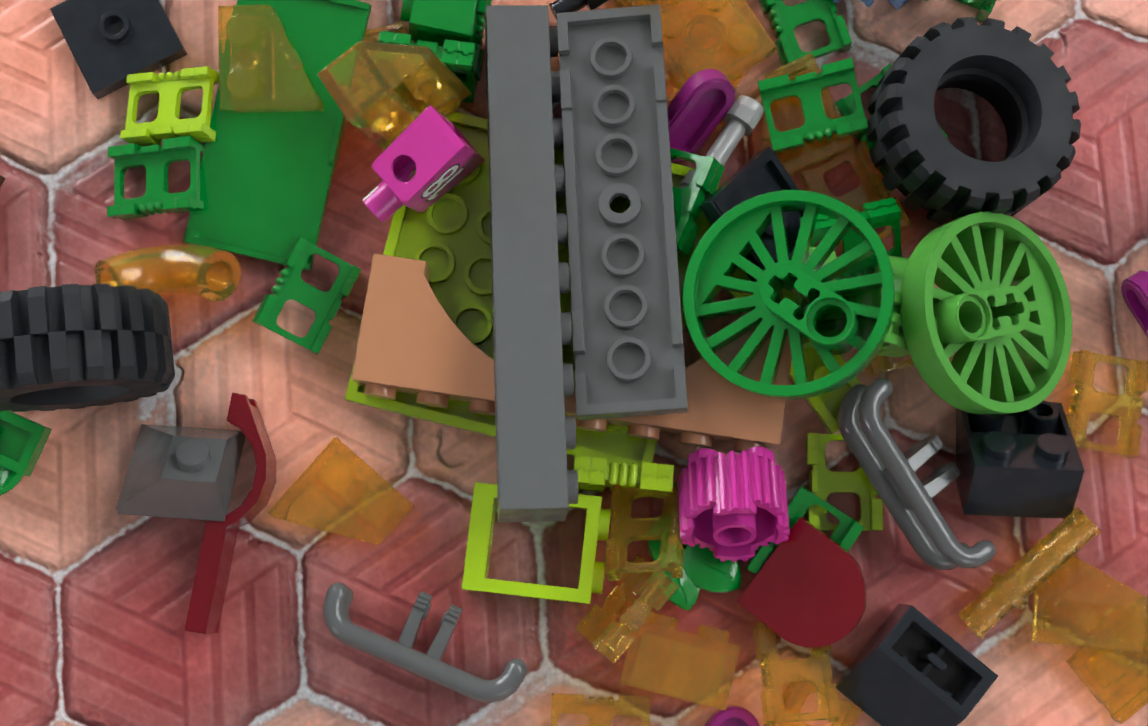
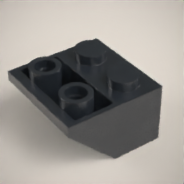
M1043 400L1031 409L1009 414H973L956 408V466L961 472L956 477V483L964 515L1071 519L1083 478L1084 468L1062 403Z
M898 604L833 687L881 726H957L965 720L997 679L998 675L914 606Z

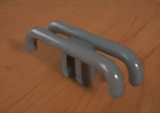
M878 378L869 386L857 384L852 387L841 399L837 411L839 430L847 446L916 554L925 564L938 570H953L957 567L977 568L993 559L996 554V548L991 541L981 540L972 547L966 543L959 542L931 499L961 474L955 462L937 467L922 480H919L915 473L919 467L942 448L943 443L938 435L933 434L924 438L902 453L880 416L882 403L893 392L891 381L886 378Z
M340 582L334 583L329 587L323 604L325 624L331 634L346 645L471 699L487 703L505 700L518 690L525 679L527 666L524 661L517 658L510 660L501 676L493 680L479 678L442 662V658L461 616L462 608L451 605L449 610L445 611L440 623V630L428 652L423 654L414 650V646L422 622L430 611L432 605L431 595L420 592L398 642H395L352 622L349 616V608L353 600V592L350 588Z

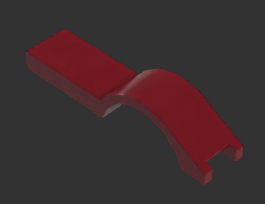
M232 393L226 421L239 428L253 447L256 462L253 488L241 506L226 515L225 521H206L185 631L202 634L218 632L238 528L250 523L267 506L276 484V456L257 402L254 399H248L247 395Z

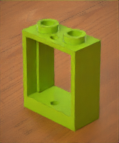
M475 482L462 589L590 604L591 593L602 594L605 562L595 561L597 540L608 541L611 509L601 508L602 496L578 494V503L569 504V508L587 510L578 589L488 578L497 507V484Z

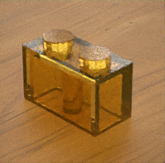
M647 611L645 621L634 618L619 676V683L726 711L741 647L728 642L730 632L701 624L698 626L697 634L676 629L677 618Z

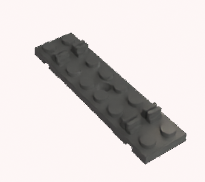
M660 4L557 13L577 418L580 421L688 413ZM617 197H625L630 201V207L623 213H616L610 209V203Z

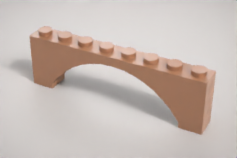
M373 253L351 379L359 386H365L364 395L395 400L397 391L418 394L416 403L441 408H448L449 399L470 402L469 411L495 416L494 360L476 347L460 331L440 305L429 285L431 270L427 262ZM749 312L742 313L739 318H741ZM758 326L716 351L719 358L727 366H729ZM788 333L774 385H788L792 360ZM772 334L741 374L742 376L760 382ZM702 357L685 368L688 413L579 421L576 414L575 391H573V397H564L565 416H574L576 428L606 432L607 424L628 427L627 435L631 437L659 440L660 432L681 435L680 444L711 448L712 440L734 443L733 451L741 453L753 447L774 449L780 445L786 400L761 396L734 385L715 371Z

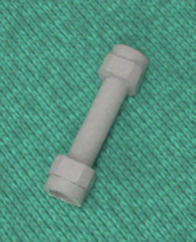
M738 96L723 119L726 124L706 156L715 157L724 166L743 136H750L763 116L764 109L761 104L749 96ZM689 170L678 188H686L690 184L695 171ZM705 195L704 199L707 200L710 195Z

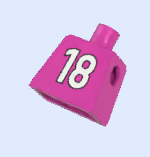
M430 105L373 162L372 168L383 181L362 200L368 209L383 223L403 205L422 213L479 167L485 159L450 120ZM416 170L414 177L410 180L412 173Z

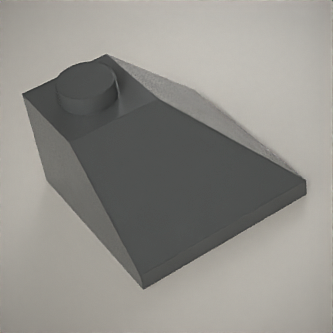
M142 424L116 506L117 513L225 521L246 436L239 430Z

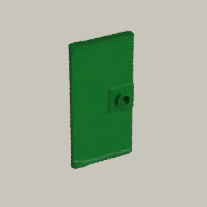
M357 0L237 1L210 121V128L216 131L215 142L205 143L200 166V201L204 202V210L190 211L183 242H186L190 247L217 248L280 264L285 259L296 237H302L317 246L372 6L370 4ZM315 254L309 256L303 269L312 271Z

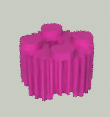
M765 447L749 448L740 454H735L734 451L724 454L712 449H698L688 456V468H683L678 480L680 538L682 544H688L691 547L699 544V548L709 547V551H713L714 557L720 559L721 562L726 560L737 562L738 559L748 561L749 558L754 557L755 550L759 549L758 546L760 545L766 547L769 546L768 542L780 544L782 541H788L790 529L785 474L781 470V466L776 465L774 452Z

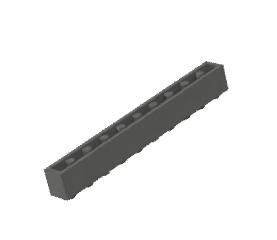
M486 5L485 43L498 523L565 521L569 504L578 503L577 470H567L566 450H575L576 424L574 416H565L564 397H573L574 377L573 365L563 364L562 345H571L570 312H561L560 294L569 293L568 262H559L558 245H566L567 243L566 213H557L556 196H564L565 193L564 165H555L554 149H562L563 145L562 117H553L552 102H560L561 98L560 71H551L550 57H558L559 53L557 26H549L548 5Z

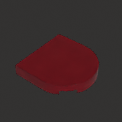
M800 517L791 528L788 541H782L737 602L784 640L798 646L813 648L833 644L849 635L856 628L866 609L867 593L865 579L856 559L804 517Z

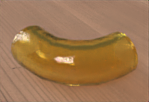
M165 244L138 248L99 260L94 270L97 284H110V286L129 285L135 286L136 289L146 288L153 290L154 293H158L161 297L193 295L214 302L225 300L231 296L237 289L241 278L239 262L232 253L198 244Z

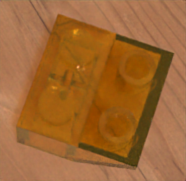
M358 41L317 74L346 119L384 151L430 105L447 117L454 113L461 101L471 94L467 86L426 46Z

